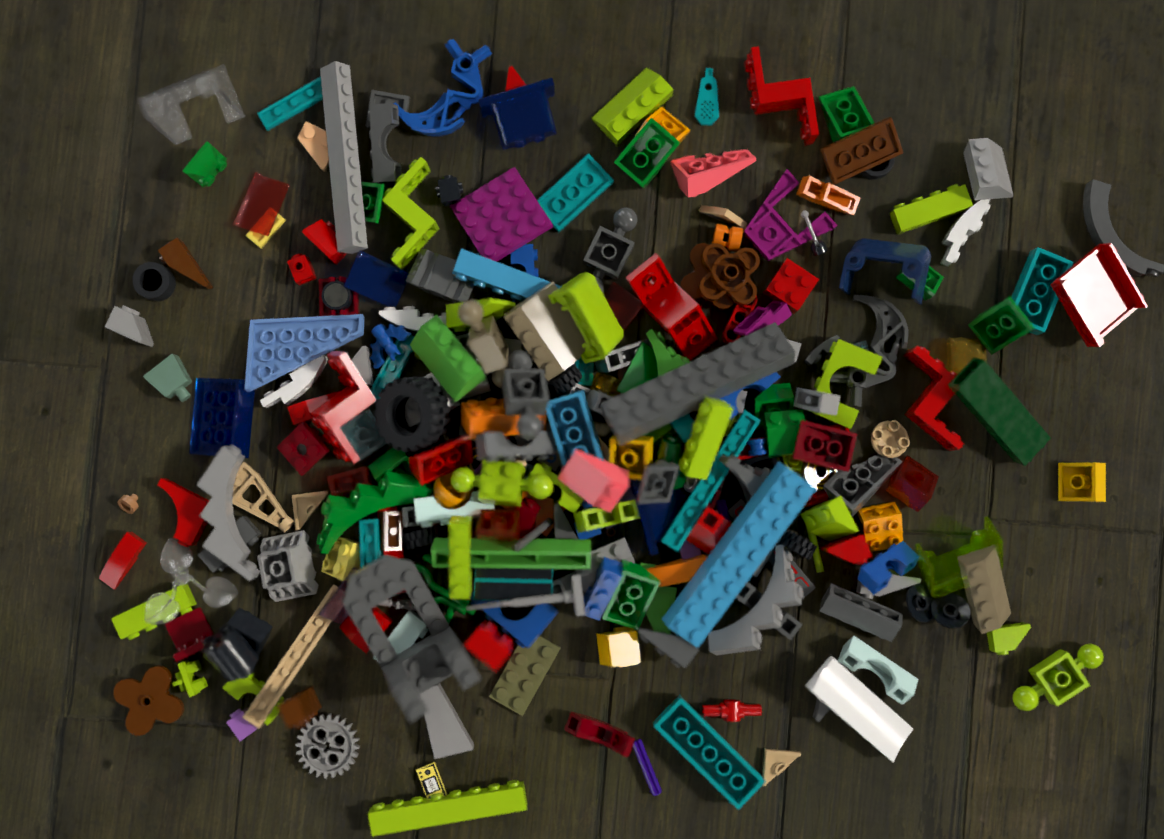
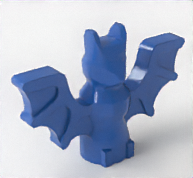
M379 324L372 329L371 332L377 339L374 344H370L372 347L370 359L374 363V369H379L385 363L383 356L384 348L392 361H395L397 354L401 355L397 346L393 343V338L405 341L411 335L410 332L404 329V326L399 325V327H395L394 324H389L387 329L384 324Z

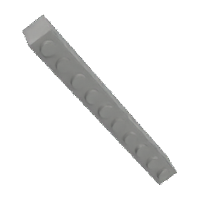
M334 61L320 68L337 251L354 254L367 249L368 246L350 65Z

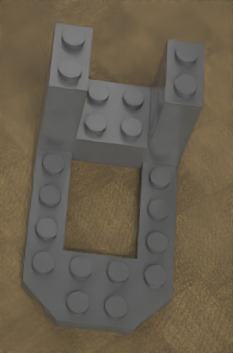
M384 554L350 574L342 603L380 664L393 694L410 722L429 712L420 694L452 674H455L464 690L481 680L467 653L450 628L411 560L399 559ZM405 589L431 635L397 655L370 609Z

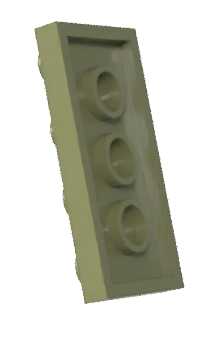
M539 636L530 648L526 646L522 648L518 645L489 697L523 716L561 647L542 636Z

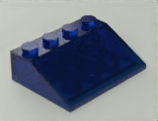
M196 378L189 454L217 456L222 447L233 445L241 450V454L245 458H249L255 390L247 392L245 390V380Z

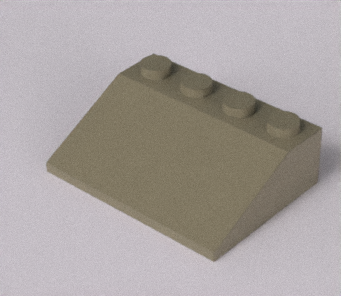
M553 281L504 313V318L539 369H544L545 378L548 381L581 358V354L585 352L582 344L586 342L569 309L563 311L561 309L562 304L558 302L552 304L548 295L558 289Z

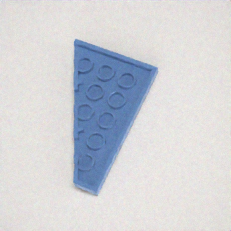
M363 314L250 320L245 390L251 392L364 335L365 317Z

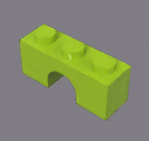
M544 462L541 465L536 463L527 479L530 480L536 474H545L550 477L553 484H557L562 490V497L558 504L574 514L577 513L584 499L558 479V475L551 471L552 467Z
M635 499L617 503L611 512L594 508L575 513L574 518L578 533L639 519Z
M252 672L245 679L227 682L223 689L238 701L247 692L258 696L266 683L262 680L258 681ZM282 696L264 723L266 725L272 723L280 713L278 705L284 702Z

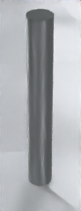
M547 518L518 541L513 546L514 550L519 552L553 524V520Z

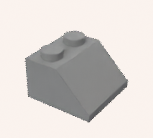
M124 305L122 308L114 306L105 325L106 328L151 347L154 345L145 319L139 316L140 312Z

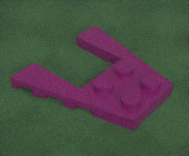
M788 169L781 176L743 232L767 261L813 239L808 227L797 235L773 209V206L800 184ZM826 212L811 223L816 237L838 226Z

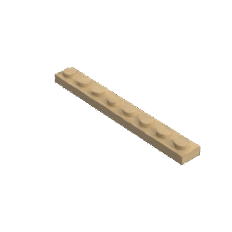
M333 584L243 716L245 720L258 728L262 726L342 608L345 591Z

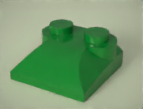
M206 141L182 171L200 186L209 187L215 181V176L226 168L227 158Z

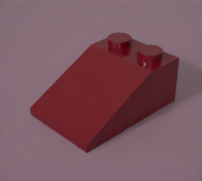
M801 420L792 459L849 472L857 434Z

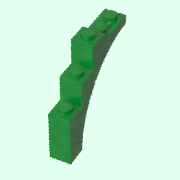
M385 471L378 486L357 483L355 490H352L350 498L328 495L326 503H323L321 509L325 518L321 534L319 533L317 536V545H319L320 552L329 554L334 543L342 533L363 517L384 508L414 504V499L430 497L433 491L431 483L428 482L420 485L414 475Z

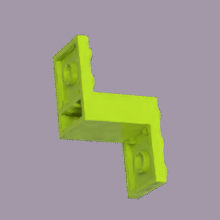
M422 157L418 160L415 159L409 165L407 173H403L397 178V184L392 189L389 188L384 193V198L382 199L387 208L415 232L410 233L405 239L406 243L392 253L393 257L391 260L400 270L406 267L420 249L440 229L436 221L408 197L431 171L427 162Z

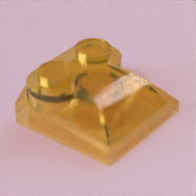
M963 337L947 339V370L949 372L953 371L959 374L974 357L986 361V347L979 339Z

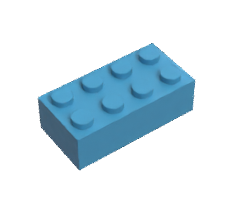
M584 390L549 400L546 412L563 467L575 449L606 461Z

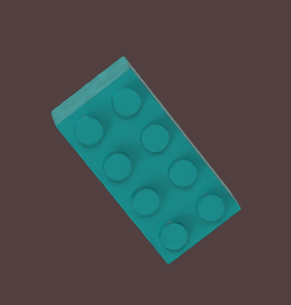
M1039 247L1030 251L1011 297L1035 327L1030 331V333L1035 335L1045 333L1059 299L1050 284L1073 265L1072 261Z

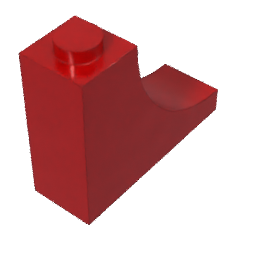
M161 478L157 485L170 495L177 509L178 523L174 538L178 539V543L182 546H195L208 523L200 514L210 500L167 478Z

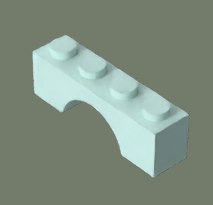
M473 491L467 504L458 509H446L440 506L434 497L414 499L417 526L421 525V528L432 527L434 523L449 525L452 516H472V519L488 520L491 519V516H494L495 509L494 505L481 503L478 499L479 491Z
M855 636L851 637L843 645L838 662L853 672L864 668L877 674L884 683L886 694L902 705L914 695L918 682L916 677Z

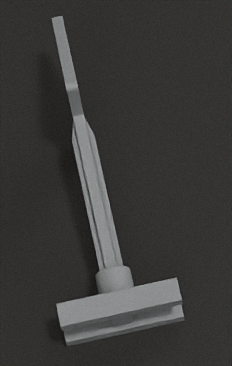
M572 576V590L564 591L562 594L467 606V611L565 601V603H574L577 616L585 615L581 576Z

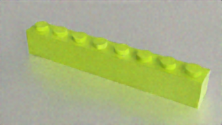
M512 780L505 785H500L499 783L491 784L488 788L472 787L469 791L464 792L454 790L447 794V796H442V793L432 794L430 796L431 799L418 796L412 798L411 801L396 800L388 805L377 803L370 808L368 816L372 836L524 811L527 810V798L524 781Z

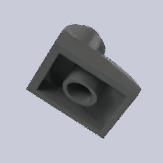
M660 460L654 465L646 466L637 495V503L669 502L679 466L675 463H668L665 460Z

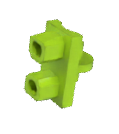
M187 660L177 664L180 672L175 673L177 681L172 683L173 687L179 685L181 692L187 690L189 697H192L208 686L204 677L196 680L193 674L201 670L199 660L190 662Z

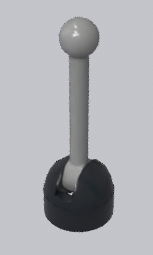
M802 211L801 216L805 219L814 241L811 244V252L813 256L820 255L827 251V247L823 241L817 240L808 218V211Z

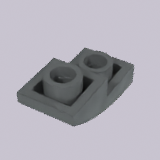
M836 335L818 345L808 354L803 363L808 366L813 363L817 364L822 357L820 352L825 355L830 353L829 350L833 341L837 342L840 337Z

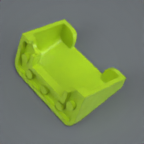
M588 272L581 273L548 295L552 304L558 302L563 305L561 307L563 311L569 309L586 341L582 344L585 352L581 354L584 363L605 358L623 339V329L619 325L594 275Z

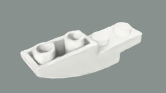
M990 199L978 201L954 222L942 241V244L947 245L948 248L941 264L949 266L952 263H956L960 256V252H958L960 246L965 244L968 235L970 236L980 230L983 224L981 221L982 216L987 214L991 206L988 204Z
M405 306L403 310H396L395 307H384V310L379 311V315L390 323L397 326L402 325L404 329L418 332L423 324L434 317L433 313H424L420 317V312L413 306ZM441 313V316L438 317L446 325V313Z
M323 355L293 370L294 372L289 374L293 380L292 382L288 380L280 385V389L275 392L271 390L263 395L264 398L260 400L263 407L269 408L281 400L284 404L289 405L297 400L318 379L328 361L327 357Z

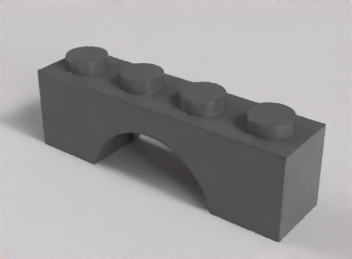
M392 103L369 105L368 119L371 126L369 138L372 145L370 158L373 165L371 169L373 183H396L397 178L402 174L401 163L393 160L388 154L386 140L390 131L399 125L398 105Z
M541 431L537 437L527 439L522 447L510 444L502 432H486L475 437L478 460H486V463L497 462L498 459H503L504 462H512L517 458H521V461H531L533 458H538V461L549 460L550 456L557 454L553 431Z
M746 582L735 598L752 610L763 594ZM781 609L783 615L781 627L775 629L791 640L802 624Z

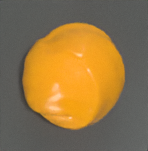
M453 472L435 479L433 495L436 502L446 509L463 507L470 500L474 491V487L468 492H458L451 485V475Z

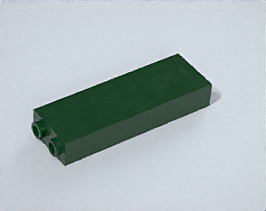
M974 357L948 384L949 388L1014 462L1026 466L1051 439L985 360Z

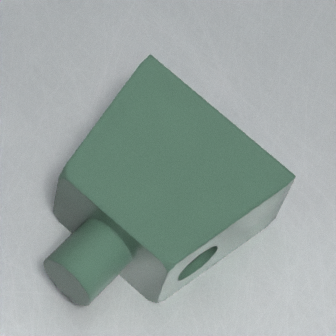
M169 355L143 376L167 398H173L176 395L181 402H184L191 396L186 387L192 383V380L178 355Z

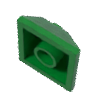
M361 182L365 222L379 223L383 206L382 199L384 198L386 186L378 183Z
M790 383L772 384L755 398L754 416L761 420L755 430L763 429L764 413L794 410V396Z

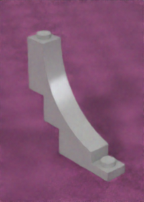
M229 445L221 448L197 484V486L212 496L200 516L215 527L203 547L251 581L257 578L261 571L257 569L253 562L246 561L251 551L239 533L232 505L235 478L245 456L241 454L239 448Z

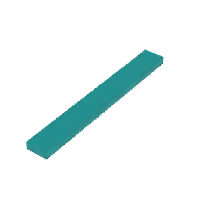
M743 410L717 451L707 480L700 479L663 536L662 543L676 552L679 551L730 470L719 461V458L722 454L728 457L731 454L738 457L760 423V419Z

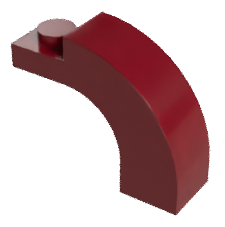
M570 712L564 729L575 737L597 742L625 757H629L635 738L627 734L628 732L614 725L576 712Z

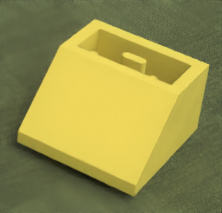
M339 537L329 554H326L321 572L348 582L350 574L360 569V542Z

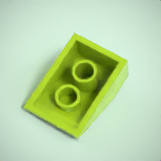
M496 299L476 300L483 308L482 319L493 315L495 321H498L504 316L505 312L515 306V302ZM462 303L446 305L447 328L454 329V332H466L467 330V333H469L471 325L464 324L458 317V309Z

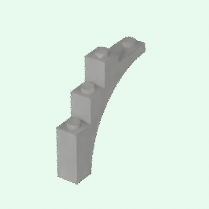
M783 544L775 546V564L771 580L765 593L753 609L736 623L708 633L709 652L715 655L760 650L762 636L759 630L781 627L783 615L779 608L802 605L803 589L799 584L792 581L794 580V572L791 569L793 556L791 550Z

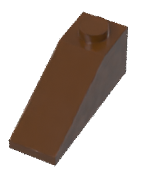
M175 238L158 249L161 254L159 258L165 266L168 265L210 290L213 288L182 240Z

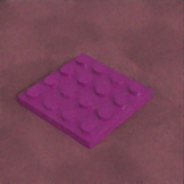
M515 167L462 198L461 202H456L450 206L480 255L496 262L553 228L552 222Z

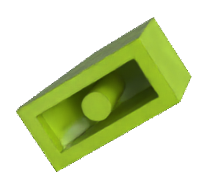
M1025 622L1002 625L999 629L987 632L989 650L997 653V655L1009 654L1008 651L1015 650L1030 630V624Z

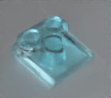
M369 408L340 427L359 456V461L367 458L387 444L385 442L386 438L381 437L380 429L376 427L375 423L377 419Z

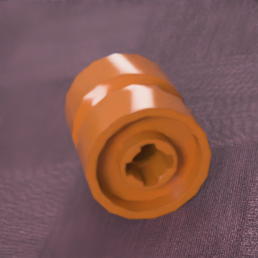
M716 223L712 243L721 244L728 251L737 252L740 249L743 228L732 226L729 229L727 225ZM724 234H728L727 242L723 241Z

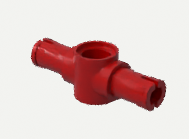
M735 699L723 700V703H719V705H702L703 717L723 718V721L728 722L740 721V718H744V716H761L762 714L761 704H744L740 700Z

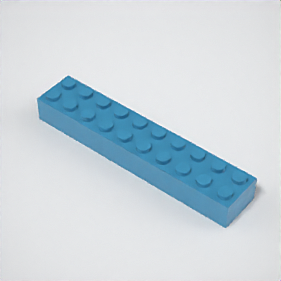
M778 462L661 620L666 626L698 648L816 488L790 468Z

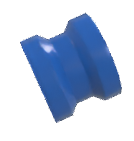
M748 440L747 445L750 446L748 455L768 454V450L765 449L767 440Z

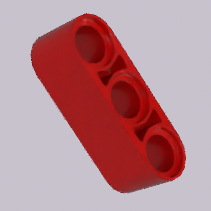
M757 296L752 301V305H735L722 334V339L726 344L741 338L742 335L736 334V339L730 340L727 337V332L733 331L740 324L735 320V314H742L745 319L754 310Z

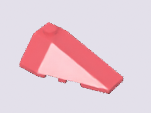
M746 149L724 152L722 156L712 155V153L706 154V157L695 158L694 155L672 160L671 166L680 190L689 198L709 191L754 163L756 157Z

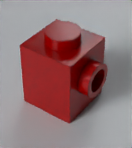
M296 254L291 257L292 260L287 261L295 283L298 285L317 279L309 257L305 254Z

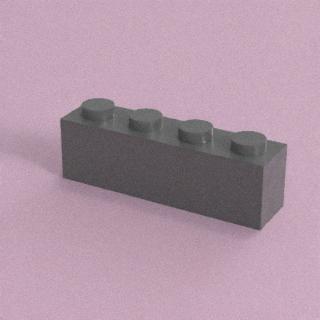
M832 583L821 599V612L835 617L844 623L858 627L863 631L872 633L881 639L892 642L902 627V613Z

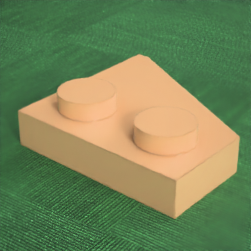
M305 122L298 139L320 168L326 171L329 165L326 131L309 122Z

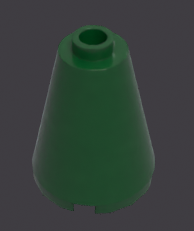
M669 433L662 438L653 465L660 460H665L668 463H675L679 466L684 450L682 440L677 434ZM679 469L673 489L682 488L686 485L687 476Z

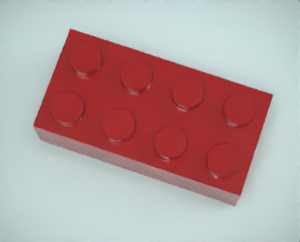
M485 619L464 646L496 671L511 653L515 645L513 642L514 638L510 634L508 636L499 631V626L495 622L493 623Z

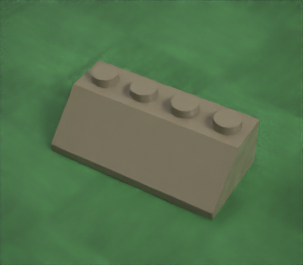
M992 545L957 557L973 624L981 634L1001 628L1010 616L1011 610L996 546Z

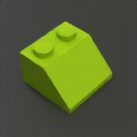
M841 496L813 506L800 514L809 532L829 542L859 531Z

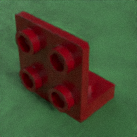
M201 607L165 623L167 631L178 651L173 654L176 662L202 650L204 647L202 642L208 636H214Z

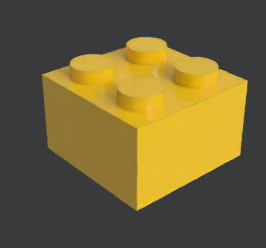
M612 436L610 438L609 463L629 470V479H642L645 467L653 465V437L640 436L620 446L615 436Z

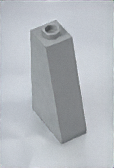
M438 683L421 693L420 695L429 711L424 715L434 758L437 759L473 750L474 743L441 684Z

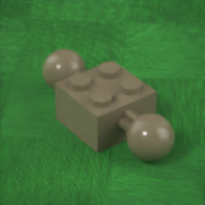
M474 300L464 301L459 306L458 317L464 324L471 325L468 341L469 349L471 352H475L479 367H483L486 374L492 372L493 383L502 389L501 383L504 371L509 369V346L493 315L482 319V306Z

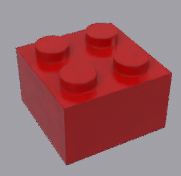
M787 258L763 293L773 300L787 303L790 311L795 314L799 311L819 279Z

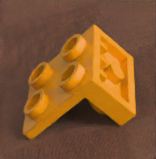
M895 502L861 508L857 512L863 525L864 537L870 552L888 549L891 545H897L903 541L902 513Z

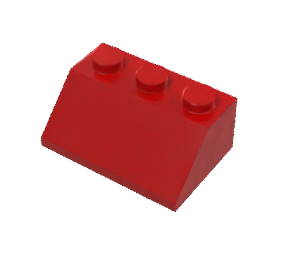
M468 435L451 438L444 443L409 457L410 470L420 485H424L458 468L473 463L472 443Z

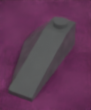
M877 454L868 458L865 462L851 466L849 472L839 471L835 473L823 485V488L830 500L841 496L853 517L897 470L903 461L898 457L886 458Z

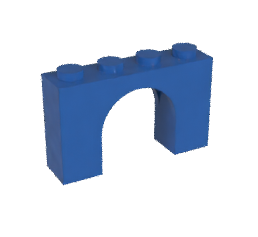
M474 591L470 596L472 606L499 602V600H474ZM551 603L537 604L527 617L514 621L507 618L502 613L500 607L482 609L487 613L485 615L486 618L493 623L495 621L501 625L500 629L508 636L512 634L516 638L514 641L522 648L525 646L530 648L559 613V610Z

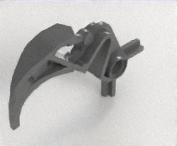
M853 295V301L867 304L875 314L877 324L875 335L870 345V352L882 356L881 364L887 369V372L878 368L875 375L851 366L847 372L835 371L830 379V382L846 383V386L851 389L850 407L856 408L861 407L862 389L888 381L896 374V365L894 363L897 360L896 355L900 345L899 341L902 338L901 348H907L908 326L902 313L885 299L865 295ZM895 334L896 341L893 343L891 352L885 353L884 343ZM852 375H860L862 381L855 382L852 379Z

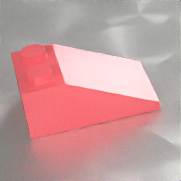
M575 449L558 475V479L592 506L611 512L629 487V470Z

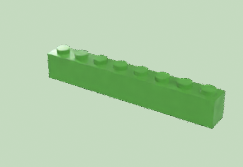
M434 538L431 550L432 566L449 567V538ZM471 538V568L590 569L591 540L534 539L517 552L513 546L521 539Z

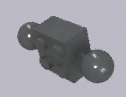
M624 207L615 212L613 217L615 229L613 232L602 226L599 227L583 260L584 265L595 269L592 275L596 278L602 293L604 292V283L602 281L604 275L618 280L633 250L635 242L624 237L625 232L633 230L638 221L635 211L631 208Z
M515 350L508 357L509 369H505L501 383L506 415H522L517 421V431L522 437L532 439L537 437L542 430V422L537 415H545L549 403L544 369H531L532 357L528 352Z

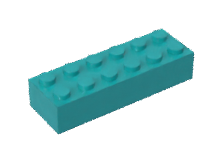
M680 695L652 722L653 726L738 810L766 782L763 776Z

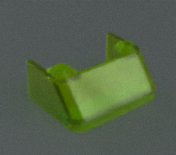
M988 516L984 517V529L977 530L972 534L970 544L937 557L933 551H923L919 543L915 544L916 554L919 556L917 563L932 597L939 598L964 588L957 559L959 556L995 545L1002 571L1003 538Z

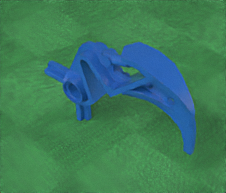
M454 38L447 41L445 46L455 59L453 60L451 76L475 94L447 90V93H444L436 104L425 112L408 113L398 105L399 117L412 130L428 136H443L460 128L465 121L463 118L455 121L456 118H459L465 110L470 109L471 104L478 103L483 97L477 64L492 55L488 46L484 45L473 54L467 52L463 53ZM463 62L470 63V67L467 69L462 68L460 65ZM459 102L461 105L451 119H447L449 106Z

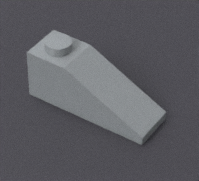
M892 574L888 586L875 595L858 580L856 592L862 594L864 598L873 599V596H882L921 583V579Z

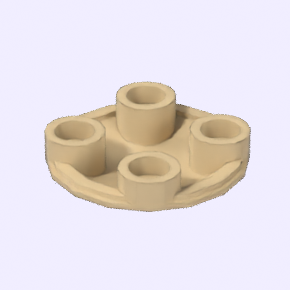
M896 420L879 423L871 433V443L874 450L886 458L900 456L910 444L907 431Z

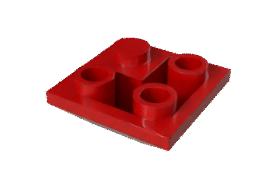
M706 506L686 540L709 555L733 523Z

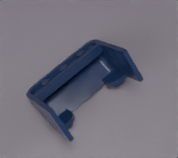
M860 239L854 244L845 258L839 288L846 295H850L854 271L860 270L864 266L865 259L903 264L902 271L904 275L908 278L916 279L912 298L917 304H922L931 260V253L927 247L872 239Z

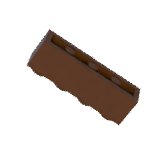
M313 686L294 694L278 705L287 728L294 726L295 729L305 725L306 722L314 718L318 714L317 711L322 707Z

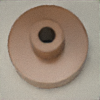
M136 494L131 496L123 495L118 500V505L123 511L133 514L139 507L136 502L139 498Z

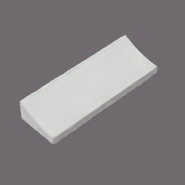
M830 656L805 686L894 763L901 746L913 731V728Z

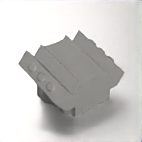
M304 530L263 538L260 546L261 555H257L263 589H268L269 596L275 602L313 595L317 592L319 585L314 580L317 572L313 567L312 549L308 545L310 537Z

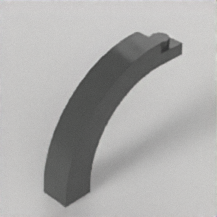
M1094 179L1086 183L1083 213L1087 230L1095 246L1112 243L1116 247L1121 260L1125 263L1129 274L1134 277L1143 275L1157 277L1164 274V264L1135 254L1117 236L1108 210L1111 185Z

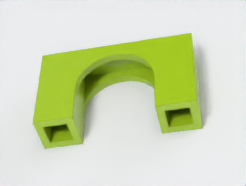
M840 339L837 342L833 341L829 350L832 353L830 360H825L821 369L824 371L822 378H817L814 388L817 389L816 391L832 394L830 391V379L835 371L844 366H853L875 375L882 356ZM839 402L837 415L808 410L852 429L859 410Z

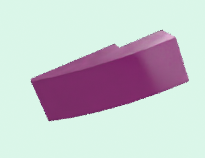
M773 300L766 308L756 307L733 332L734 334L747 336L776 322L777 325H780L792 313L787 303Z

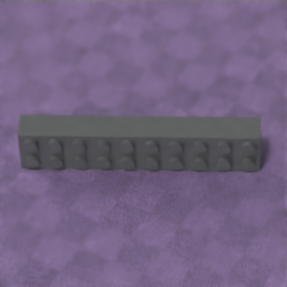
M776 322L602 403V415L618 444L621 446L699 409L704 397L720 399L794 364L795 350Z

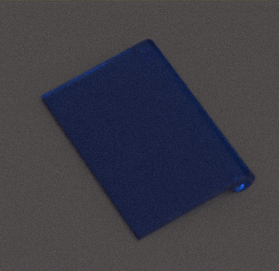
M360 250L344 287L383 305L396 308L407 283L405 280L409 273Z

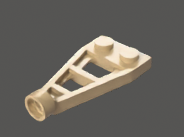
M243 462L235 478L232 504L277 526L285 533L295 521L285 513L260 474L246 462ZM251 484H254L261 493V497L256 503H250L242 497V494ZM266 499L275 508L271 515H267L259 509V506Z

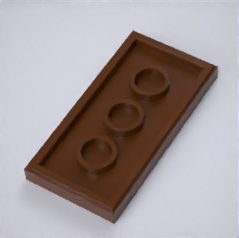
M892 117L885 118L820 148L831 182L834 185L903 154Z

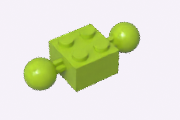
M483 460L481 475H475L472 470L466 467L456 469L451 475V485L458 492H468L473 487H479L478 499L482 504L521 507L523 491H529L534 498L544 499L553 490V482L545 474H536L530 480L524 479L525 467L522 463L502 461L486 463V460Z
M1085 644L1079 648L1077 658L1074 660L1067 651L1060 649L1028 670L1037 684L1033 687L1021 686L1017 688L1013 693L1015 706L1022 711H1031L1036 708L1039 697L1044 694L1050 704L1058 707L1090 686L1080 670L1084 667L1088 669L1099 667L1104 658L1102 650L1094 644Z

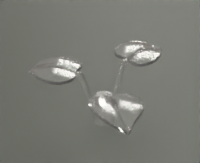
M170 538L162 550L160 563L163 570L171 573L173 576L171 597L166 593L152 595L146 603L145 621L150 624H163L177 616L180 605L173 600L177 585H185L192 581L202 591H205L203 594L204 602L214 608L222 607L238 595L237 588L229 580L222 577L208 579L206 587H203L193 576L189 575L187 569L193 561L191 549L180 545L176 540Z

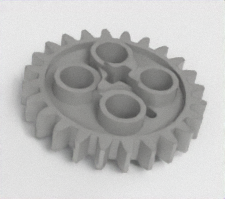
M330 713L326 719L324 714H321L320 720L315 716L312 718L313 723L310 721L306 723L308 728H301L303 734L297 736L301 742L296 744L301 749L296 754H302L303 757L299 759V762H306L303 768L311 767L310 774L315 770L317 771L316 777L323 773L326 779L330 773L332 778H334L336 771L342 775L344 773L343 768L348 771L350 769L349 764L355 763L352 757L359 755L354 750L360 748V745L355 744L360 738L353 736L357 730H350L353 725L352 723L345 724L347 718L339 721V715L333 719L332 713ZM318 729H323L326 732L325 738L319 737ZM337 735L344 737L345 742L343 744L336 741ZM327 742L330 743L329 746H330L331 748H330L329 750L326 749V748H327V745H325V744H326ZM312 748H317L320 751V756H314L311 751ZM330 754H336L339 759L338 762H332Z

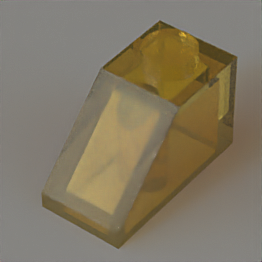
M597 372L590 389L614 398L621 395L617 391L621 380Z

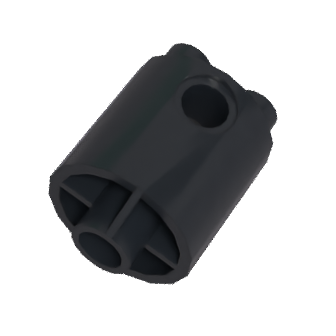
M228 623L224 624L214 636L210 635L202 642L204 645L202 653L228 682L245 679L254 671L259 655L238 631Z

